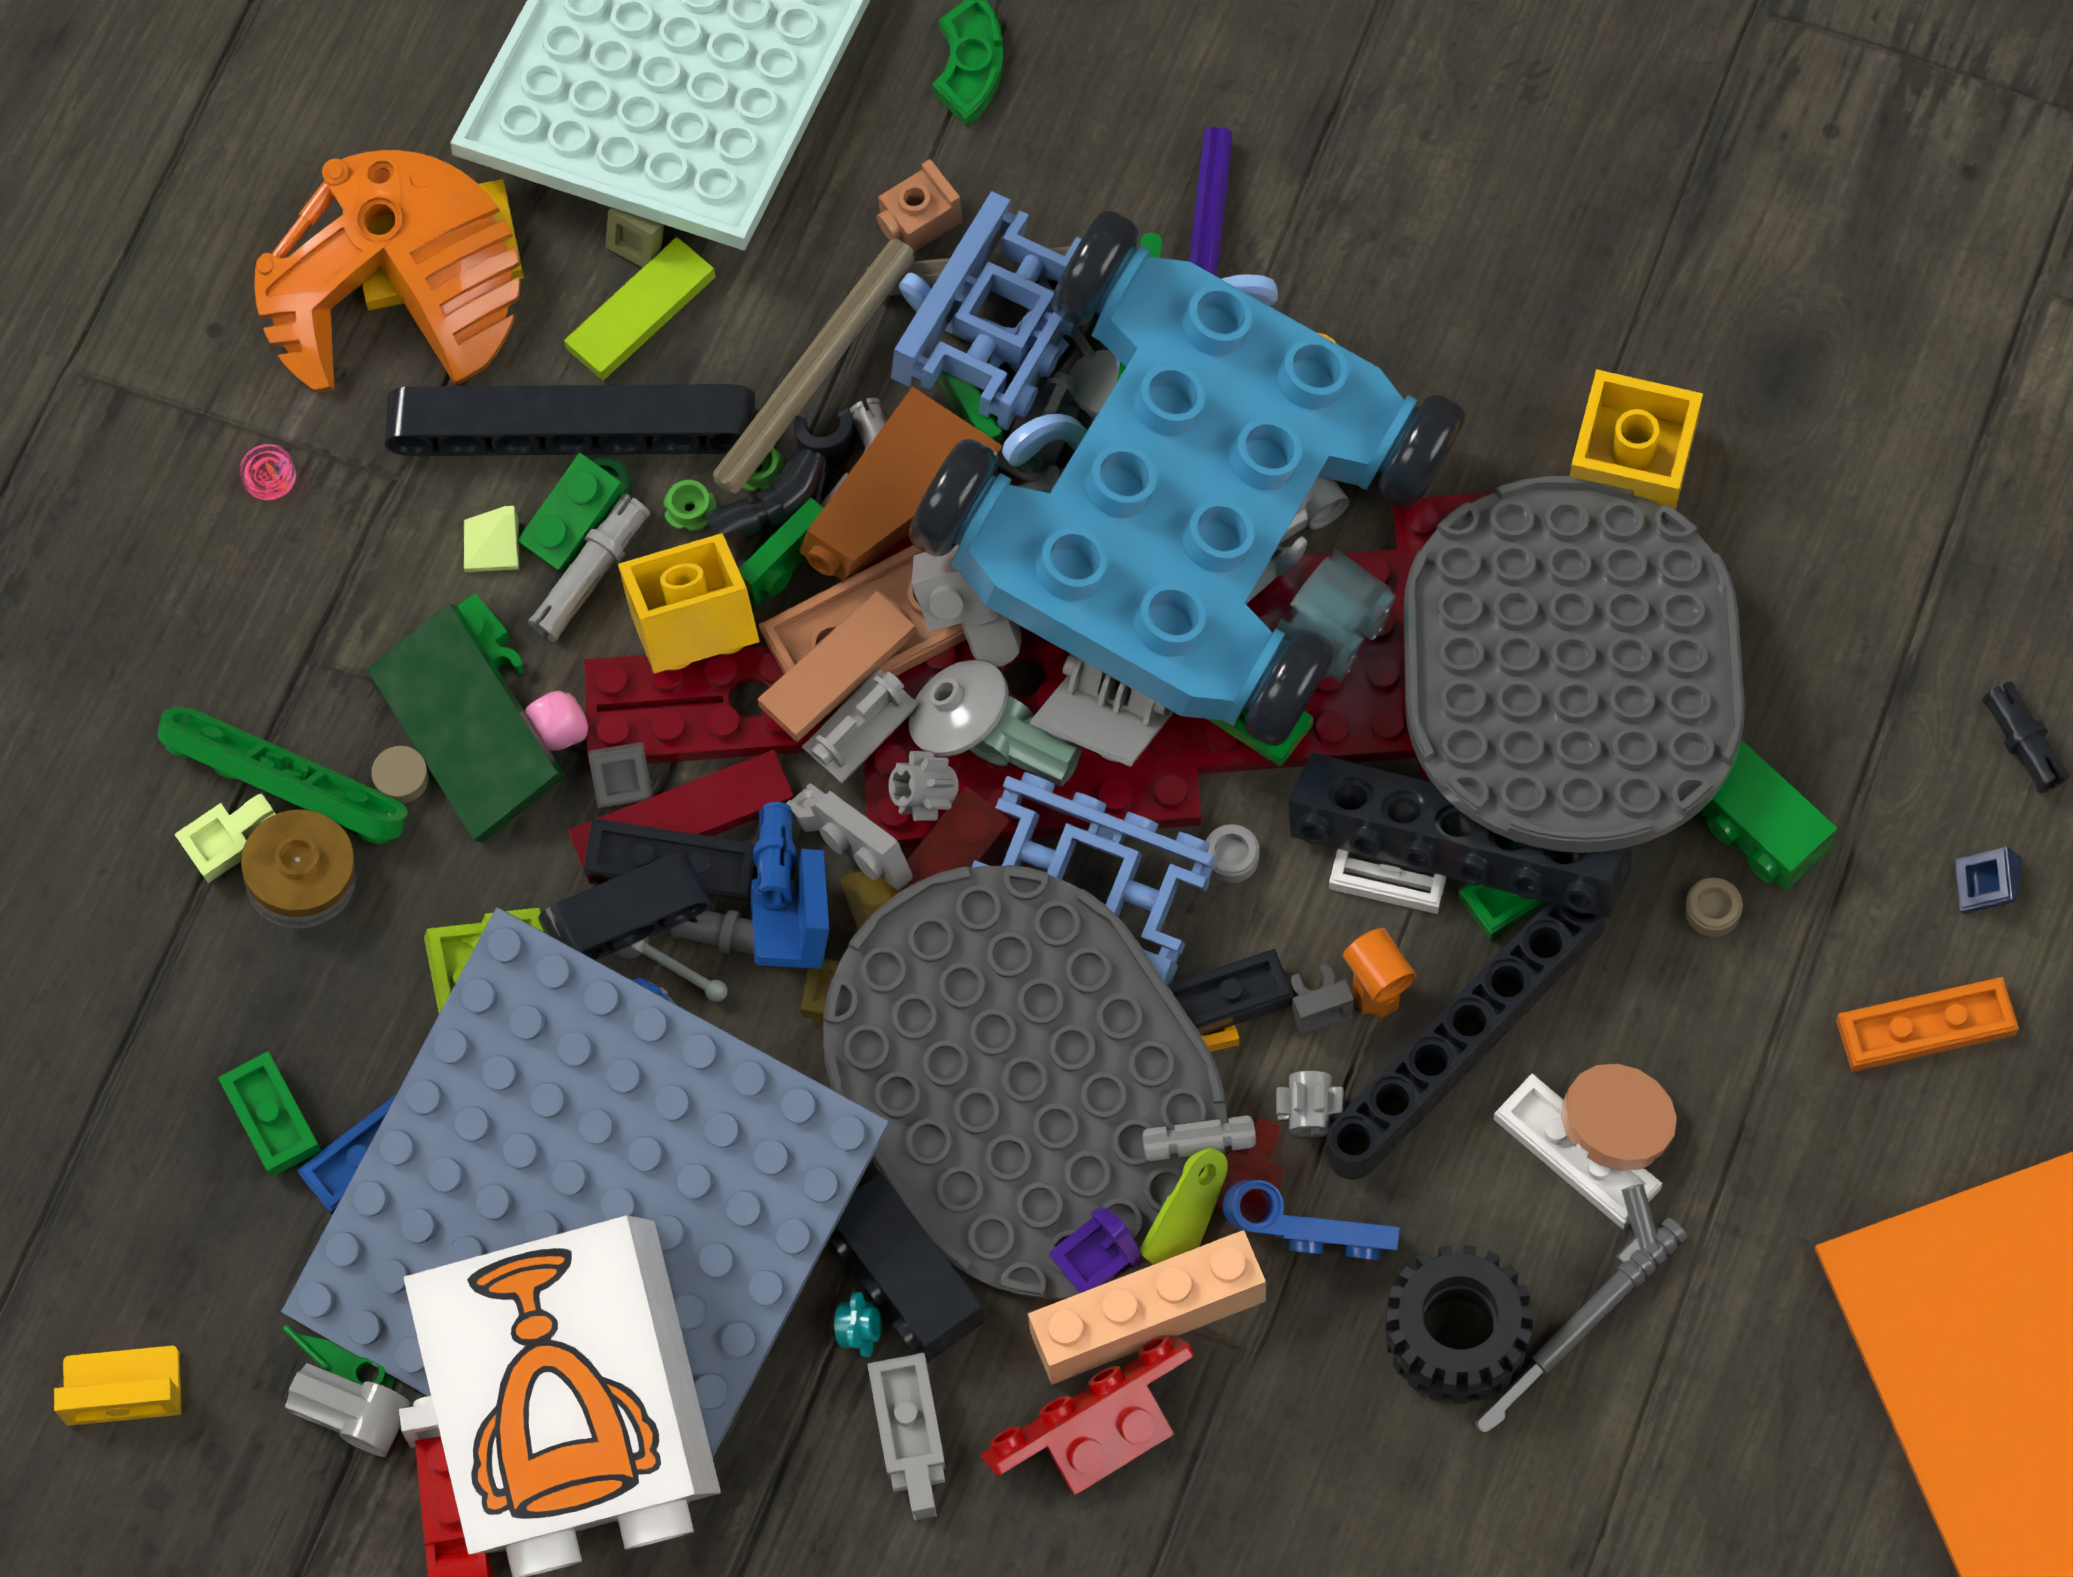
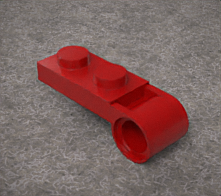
M441 1436L415 1440L428 1577H494L489 1553L468 1554Z

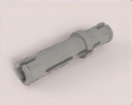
M622 494L597 530L591 529L585 536L584 540L587 543L580 554L565 571L542 605L527 621L530 627L544 638L548 635L549 641L556 642L566 625L577 613L611 565L621 562L626 555L623 549L643 522L650 516L649 510L637 499L632 498L629 503L630 496Z

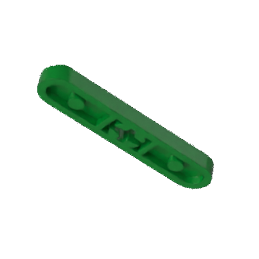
M177 707L167 709L161 715L157 732L158 739L162 744L166 745V749L176 756L191 757L213 767L214 771L223 777L240 779L306 810L323 814L336 823L357 832L358 836L367 842L383 844L400 837L403 833L408 811L402 802L394 798L388 797L373 788L203 712Z

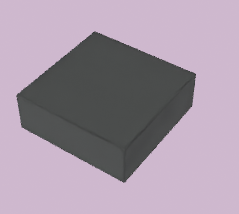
M644 742L589 751L588 756L598 808L639 802L653 797Z

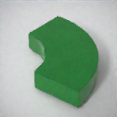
M964 0L938 20L939 30L949 44L950 56L945 71L932 84L933 94L966 127L982 114L992 100L998 88L1003 69L1001 30L995 13L987 0Z

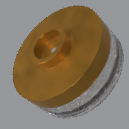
M290 810L267 818L252 831L242 851L241 865L247 896L256 911L274 924L288 928H309L323 924L334 918L345 908L354 892L356 870L353 848L349 837L339 824L318 812Z

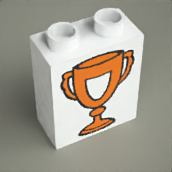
M626 1215L403 1277L469 1555L506 1551L512 1577H528L582 1562L575 1533L577 1531L618 1521L625 1549L650 1545L694 1532L687 1502L720 1494L721 1491L654 1220Z

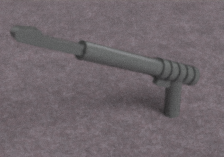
M1644 1184L1630 1186L1621 1190L1634 1238L1616 1255V1258L1621 1263L1616 1268L1617 1272L1530 1358L1532 1364L1475 1420V1428L1478 1431L1487 1432L1505 1419L1504 1411L1542 1373L1547 1375L1633 1288L1637 1289L1645 1281V1278H1648L1656 1270V1267H1659L1667 1259V1256H1670L1678 1248L1677 1245H1681L1687 1239L1686 1231L1672 1218H1666L1660 1224V1228H1656Z

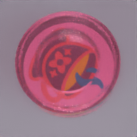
M263 444L254 447L243 457L240 464V476L246 490L253 497L260 500H275L283 497L291 490L296 480V469L289 453L285 449L273 444Z

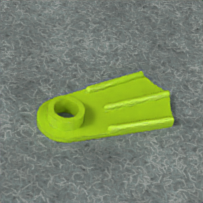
M1207 1148L1197 1152L1185 1163L1180 1180L1172 1194L1164 1202L1139 1249L1141 1256L1148 1260L1151 1265L1200 1247L1228 1169L1225 1155L1217 1149ZM1205 1166L1204 1171H1203L1202 1174L1199 1176V1173H1200L1201 1169Z

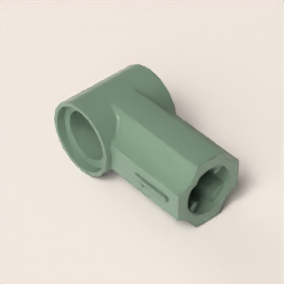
M1008 696L1005 712L997 726L983 741L969 750L992 764L1006 766L1010 762L1063 787L1076 770L1084 747L1070 741L1059 740L1050 735L1049 732L1030 725L1031 719L1034 717L1033 713L1023 703Z

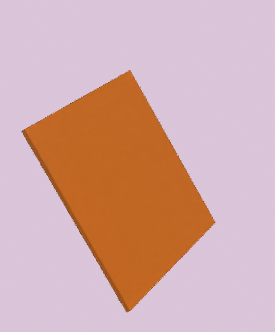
M2073 1152L1823 1242L1815 1245L1814 1248L1959 1577H2073Z

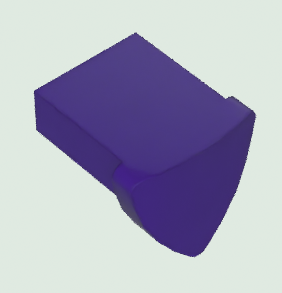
M1098 1207L1090 1213L1092 1218L1048 1253L1052 1261L1079 1294L1107 1283L1128 1265L1134 1269L1143 1262L1139 1248L1128 1228L1115 1214L1104 1207Z

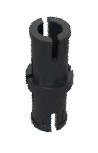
M2013 682L2003 684L2004 692H2002L2000 686L1995 687L1983 697L1982 702L1988 707L2006 736V742H2004L2006 749L2012 755L2017 754L2035 783L2038 793L2048 792L2049 783L2052 789L2057 788L2070 777V773L2065 769L2045 737L2046 733H2048L2045 724L2041 720L2035 721Z

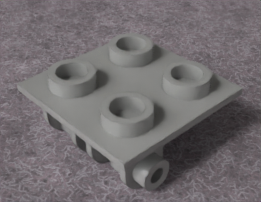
M1070 654L1063 668V674L1068 676L1031 719L1030 725L1049 732L1050 735L1059 740L1070 741L1097 752L1109 761L1121 762L1132 767L1172 716L1173 711L1122 682L1117 687L1116 679L1107 674L1105 676L1104 672Z

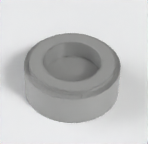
M1230 824L1218 827L1209 834L1206 842L1210 843L1207 853L1214 855L1219 860L1216 870L1212 871L1211 874L1214 878L1225 883H1238L1252 876L1259 864V844L1251 831L1243 826Z

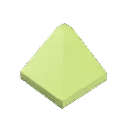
M504 506L464 520L465 572L519 569V542L517 541L519 538V519L515 506Z

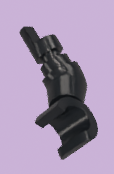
M844 406L836 413L838 429L835 433L826 437L810 435L807 419L795 415L794 431L798 451L792 454L780 475L769 480L770 487L756 492V500L750 502L748 497H744L704 514L714 535L721 533L725 535L738 529L742 538L747 540L761 534V526L769 524L770 528L773 529L785 524L810 498L820 505L830 469L839 467L848 461L854 451L855 436L850 410Z

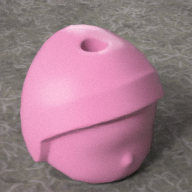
M563 691L549 692L532 702L525 710V713L549 750L565 749L585 740L587 737V719L576 698L570 693Z

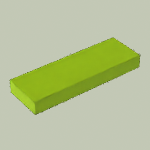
M676 237L564 340L566 350L604 381L716 277L714 268Z

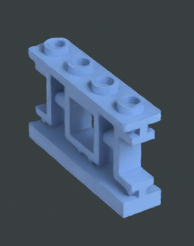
M991 191L895 347L891 379L911 387L917 378L921 380V387L931 390L942 371L984 390L980 397L978 414L987 418L990 414L997 416V425L1007 431L1017 415L1024 418L1031 409L1038 391L1034 385L1040 375L1049 377L1053 372L1061 354V348L1058 345L1064 335L1073 337L1079 328L1078 325L1066 321L1055 312L1051 313L1053 310L1051 300L1054 292L1036 284L1035 281L1042 274L1059 282L1081 239L1076 237L1066 255L1063 256L1024 238L1029 214L1020 210L1017 215L1009 212L1010 199ZM1002 236L1000 255L1020 264L1016 273H1012L989 261L987 262ZM990 291L1032 310L1017 336L976 317ZM953 316L952 334L972 343L967 353L939 341ZM1029 348H1031L1007 391L1003 394L1007 372L987 363L991 354L994 353L1020 365Z
M1024 772L1021 781L1007 776L1003 784L1005 788L1002 798H999L995 808L999 812L1017 818L1020 821L1002 866H1020L1021 862H1025L1043 869L1049 875L1062 880L1077 842L1123 859L1106 906L1117 917H1119L1124 902L1151 911L1141 937L1146 941L1161 946L1159 955L1146 950L1144 952L1165 983H1172L1178 968L1176 962L1179 955L1182 954L1185 943L1160 931L1180 882L1207 891L1212 871L1216 870L1219 860L1214 855L1207 853L1210 843L1183 832L1178 833L1176 841L1155 833L1159 825L1158 823L1131 812H1127L1124 821L1104 813L1107 806L1106 803L1079 792L1075 793L1072 801L1052 793L1055 787L1054 783L1030 773ZM1025 798L1090 823L1088 832L1066 824L1056 850L1032 842L1030 840L1040 815L1033 810L1020 806L1021 801ZM1128 838L1194 864L1192 872L1170 864L1160 890L1133 881L1143 855L1139 851L1124 846V840ZM974 860L972 867L988 866Z

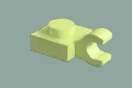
M261 793L248 800L231 815L227 813L220 803L175 833V836L203 877L210 883L241 862L246 839H248L249 835L260 823L276 814Z

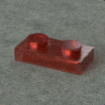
M966 786L952 803L951 809L944 813L907 860L913 875V879L908 883L913 885L938 873L960 867L970 866L971 868L974 860L978 861L1010 820Z

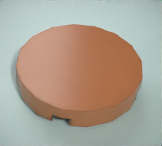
M1621 1064L1596 1065L1580 1073L1563 1099L1561 1113L1566 1136L1576 1147L1578 1143L1582 1149L1589 1152L1587 1158L1596 1164L1618 1171L1643 1169L1660 1157L1675 1135L1677 1119L1671 1098L1656 1080L1639 1069Z

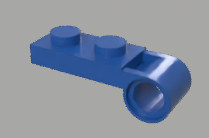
M1247 1179L1238 1181L1227 1190L1223 1199L1224 1215L1233 1227L1247 1232L1274 1234V1237L1290 1239L1289 1251L1323 1254L1324 1243L1346 1245L1345 1256L1380 1260L1381 1249H1398L1400 1227L1283 1215L1284 1202L1281 1193L1274 1185L1263 1180ZM1256 1189L1265 1198L1266 1210L1258 1221L1251 1223L1241 1214L1240 1202L1246 1192Z

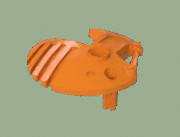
M379 150L348 156L341 160L335 158L328 160L322 168L324 181L300 211L298 220L271 254L263 253L256 262L255 297L258 314L261 318H272L274 326L263 328L272 346H284L288 351L286 354H279L278 357L302 383L314 392L335 390L331 309L377 271L383 270L456 386L485 370L497 356L513 326L514 314L507 318L506 315L509 306L519 300L521 285L519 277L512 280V271L520 266L517 249L513 247L508 250L505 242L513 237L505 219L496 222L493 215L500 211L489 194L464 172L444 161L424 154L402 150ZM336 198L343 209V214L308 240L292 255L286 257L307 228L315 224L332 200ZM384 214L395 216V224L388 233L383 235L371 233V224L375 218Z

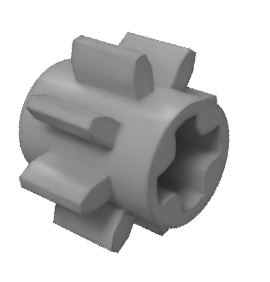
M910 751L909 763L896 764L889 779V794L892 801L899 806L898 812L900 814H912L914 821H937L938 809H951V805L958 794V778L955 771L948 766L949 760L947 758H935L933 752Z
M1320 1071L1295 1072L1289 1076V1088H1276V1114L1278 1115V1121H1289V1133L1294 1136L1308 1138L1327 1136L1332 1121H1335L1345 1111L1344 1088L1332 1087V1076L1328 1073Z

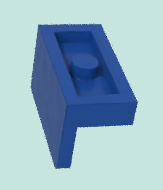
M801 849L796 881H791L792 899L790 902L788 901L787 906L780 909H768L759 905L755 898L757 879L752 880L750 894L754 962L757 965L822 969L829 933L824 850Z

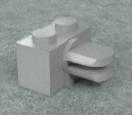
M956 544L952 551L944 556L935 557L926 552L914 555L911 585L929 632L961 623L972 655L976 660L986 661L995 667L1004 666L1012 662L1019 654L1022 632L1020 626L985 606L961 572L951 567L959 545Z

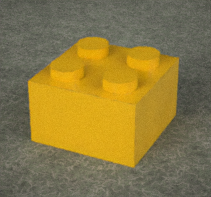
M1596 369L1571 464L1570 477L1633 490V496L1646 498L1660 506L1668 504L1676 510L1698 423L1703 393Z
M723 533L618 564L630 614L654 673L664 670L682 669L691 662L718 654H732L745 646L760 642L746 585Z

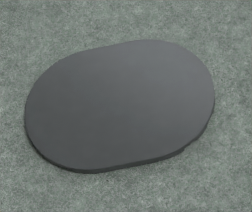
M1544 476L1523 479L1498 486L1493 494L1473 503H1463L1437 525V530L1426 542L1422 550H1419L1409 571L1405 589L1403 624L1407 727L1412 746L1421 766L1441 794L1466 816L1494 833L1533 847L1563 852H1604L1646 843L1669 833L1699 813L1715 797L1734 766L1742 737L1745 701L1736 593L1722 558L1718 553H1714L1699 536L1697 527L1668 504L1660 506L1646 498L1633 496V490L1570 476Z
M1014 865L972 868L967 866L941 872L923 879L899 892L866 920L850 941L849 947L831 980L823 1016V1047L825 1066L832 1090L891 1121L871 1159L878 1171L883 1174L953 1266L975 1280L1000 1291L1022 1297L1064 1300L1079 1294L1052 1261L1048 1253L1092 1218L1090 1213L1098 1207H1104L1115 1214L1128 1228L1140 1249L1164 1202L1172 1194L1180 1180L1185 1163L1191 1157L1178 1158V1153L1170 1154V1159L1147 1160L1143 1146V1131L1149 1128L1166 1126V1131L1174 1130V1125L1220 1119L1221 1124L1227 1123L1225 1094L1213 1057L1200 1033L1136 938L1125 924L1092 894L1084 889H1079L1071 883L1051 876L1047 872ZM1224 1147V1152H1222L1224 1155L1226 1153V1147ZM1205 1166L1201 1169V1171H1200V1173H1199V1176H1200V1175L1202 1174V1172L1204 1171ZM1141 1256L1143 1262L1133 1269L1128 1265L1108 1282L1152 1265Z

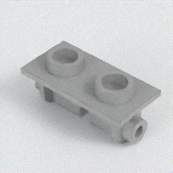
M878 668L802 748L843 784L919 704L903 690L904 685L891 672L885 674Z

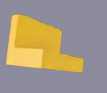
M175 1346L66 1356L63 1360L64 1387L54 1388V1411L66 1426L181 1415L180 1352Z

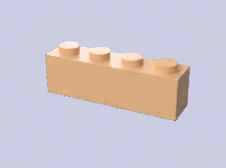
M1242 1230L1028 1313L1030 1333L1051 1385L1135 1353L1143 1345L1157 1337L1166 1335L1171 1338L1175 1335L1178 1336L1266 1302V1281L1245 1231Z

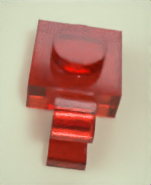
M1259 1117L1257 1123L1254 1122L1255 1146L1245 1149L1244 1154L1234 1150L1227 1153V1174L1218 1195L1215 1209L1223 1211L1225 1193L1234 1183L1241 1180H1263L1271 1183L1278 1190L1280 1189L1286 1168L1270 1163V1159L1281 1124ZM1252 1189L1243 1195L1240 1202V1211L1245 1219L1258 1221L1265 1213L1266 1201L1258 1190Z

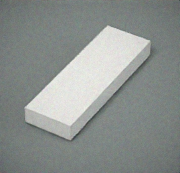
M1531 1074L1494 1113V1120L1624 1230L1630 1223L1621 1190L1630 1186L1644 1184L1648 1202H1650L1661 1190L1662 1183L1645 1168L1618 1171L1600 1166L1588 1159L1587 1155L1589 1152L1582 1149L1578 1143L1575 1147L1566 1136L1561 1119L1563 1099L1535 1075Z

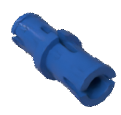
M770 802L763 806V810L760 809L759 841L753 848V863L758 868L755 898L759 905L768 909L783 908L787 906L788 901H791V869L797 863V847L793 843L792 838L795 817L791 806L782 802Z

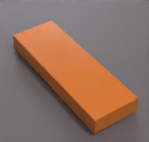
M2003 977L1839 1013L1836 1019L1851 1072L2016 1036L2019 1030Z

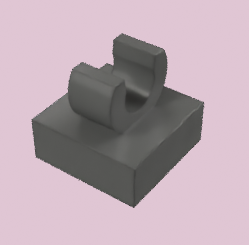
M1327 964L1320 965L1319 974L1323 985L1317 990L1307 989L1303 985L1299 973L1292 975L1291 989L1294 994L1292 1018L1300 1037L1353 1019L1354 998L1346 979L1335 983L1334 973Z

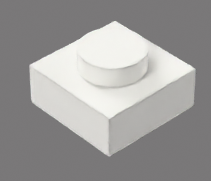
M431 1396L414 1401V1407L399 1409L401 1431L410 1448L415 1447V1440L441 1436Z

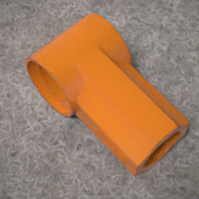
M1377 928L1362 935L1350 944L1344 951L1343 957L1354 972L1352 996L1356 1007L1362 1014H1375L1383 1019L1399 1009L1401 992L1413 983L1417 975L1386 929Z

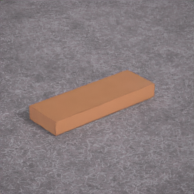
M876 591L758 698L759 707L798 742L917 633L916 626L879 591Z

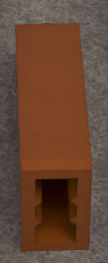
M912 386L807 530L799 553L804 555L808 563L821 574L827 576L834 575L842 581L854 576L909 535L912 519L924 494L940 466L958 442L967 439L979 441L991 448L997 457L1003 446Z

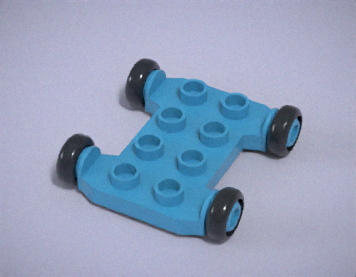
M1105 211L1097 216L1078 244L1055 288L1051 303L1054 312L1059 317L1078 326L1091 323L1097 314H1100L1091 336L1101 341L1126 367L1050 494L1009 485L1011 479L1003 474L995 477L999 465L996 453L979 441L973 439L962 440L950 451L924 494L909 528V538L917 548L935 557L944 556L950 553L956 544L959 545L951 567L961 572L985 606L1180 716L1224 720L1233 726L1243 708L1246 707L1249 709L1245 717L1247 732L1264 744L1278 746L1288 739L1333 659L1334 647L1328 638L1309 628L1296 630L1288 641L1283 639L1286 633L1277 628L1272 633L1245 604L1317 477L1358 485L1367 490L1377 471L1382 473L1378 482V490L1381 496L1397 507L1403 509L1413 508L1423 498L1463 427L1465 413L1457 403L1441 395H1432L1426 398L1421 406L1418 407L1415 405L1417 399L1409 395L1405 400L1379 367L1189 261L1149 257L1151 250L1142 245L1138 249L1135 248L1139 237L1136 225L1116 212Z

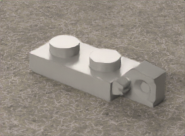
M810 783L806 786V789L786 803L791 806L795 821L805 832L819 830L824 841L834 852L842 855L846 851L854 858L858 867L870 879L875 881L880 877L898 891L913 879L912 872L897 840L833 792L829 791L825 794Z
M925 1353L868 1363L888 1479L892 1480L894 1492L908 1490L914 1521L937 1517L931 1485L945 1483L943 1469H946Z

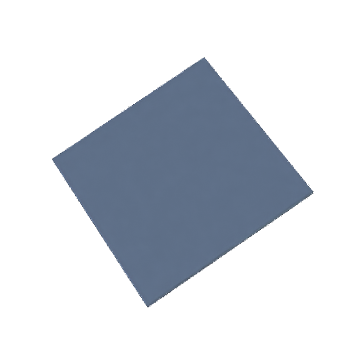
M496 907L281 1312L360 1358L366 1357L383 1366L388 1374L421 1393L431 1396L404 1283V1276L626 1215L654 1220L713 1458L891 1121Z

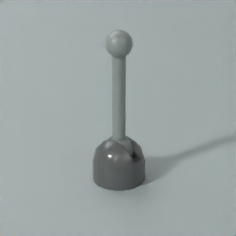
M649 938L611 954L622 960H631L644 954L703 989L710 1001L720 1002L727 996L728 990L724 982L720 980L710 981L649 945Z

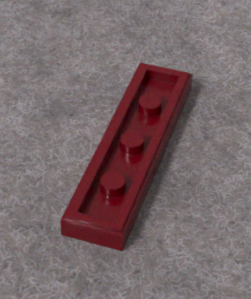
M771 750L597 819L712 837L758 819L760 809L763 810L765 804L770 802L787 803L794 796L774 750ZM591 821L568 830L583 869ZM586 875L589 884L605 879Z

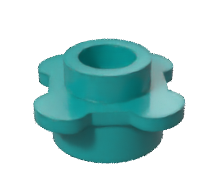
M854 1292L850 1302H841L836 1309L834 1329L839 1346L841 1348H858L862 1357H870L874 1348L873 1342H877L880 1338L882 1330L880 1312L873 1305L872 1301L864 1300L861 1292Z

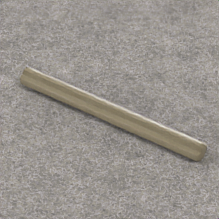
M893 239L887 243L714 470V482L720 488L730 494L738 493L794 420L795 415L804 407L914 262V251L909 245L904 244L899 239Z

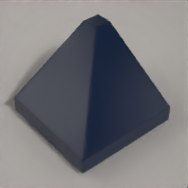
M2004 847L1955 859L1960 912L1965 914L2016 902L2022 872V857L2014 851Z

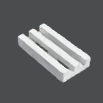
M1337 850L1329 881L1330 890L1438 914L1446 876L1435 874L1434 877L1401 870L1394 866L1348 858V851ZM1344 871H1345V872H1349V873H1353V874H1358V875L1366 876V877H1371V878H1375V879H1380V880H1384V881H1388V882H1393V883H1397V884H1401V885H1406V886H1410V887H1415V888H1419V889H1423V890H1428V891H1431V892H1430V893H1425V892H1421V891H1417V890H1412V889H1408V888H1404V887H1399V886L1390 885V884H1386V883H1382V882H1377V881L1368 880V879H1364V878H1360V877H1355V876H1351V875L1344 874Z

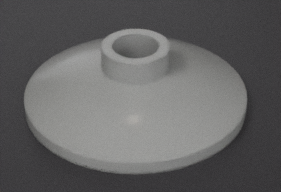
M981 660L962 661L936 674L917 695L915 701L919 706L909 715V731L913 741L921 750L933 752L934 756L941 757L960 754L979 744L994 730L1005 712L1009 694L1005 677L994 665Z

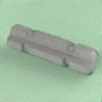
M1250 1116L1229 1118V1123L1221 1124L1220 1119L1174 1125V1130L1166 1131V1126L1146 1129L1143 1131L1142 1136L1145 1157L1149 1161L1170 1159V1154L1178 1153V1158L1192 1156L1207 1148H1214L1220 1152H1224V1147L1232 1146V1150L1252 1148L1256 1143L1253 1119Z

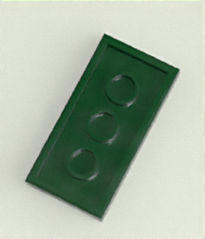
M451 603L446 604L367 669L412 743L424 758L426 765L473 840L480 843L485 842L566 777L458 606Z

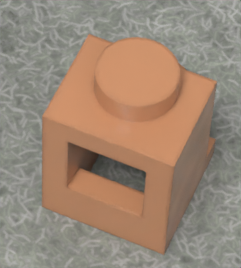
M931 159L921 164L922 170L878 196L880 213L876 215V218L883 233L889 240L899 239L904 244L909 245L914 252L962 223L960 196Z

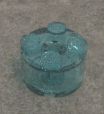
M1336 549L1333 551L1331 559L1326 557L1317 567L1290 604L1293 606L1292 613L1295 615L1290 623L1281 619L1276 628L1286 633L1283 639L1287 641L1300 628L1312 629L1328 638L1334 647V656L1324 677L1328 678L1331 676L1340 682L1356 662L1359 656L1356 652L1364 641L1363 636L1373 640L1391 614L1388 610L1394 603L1396 596L1391 593V587Z

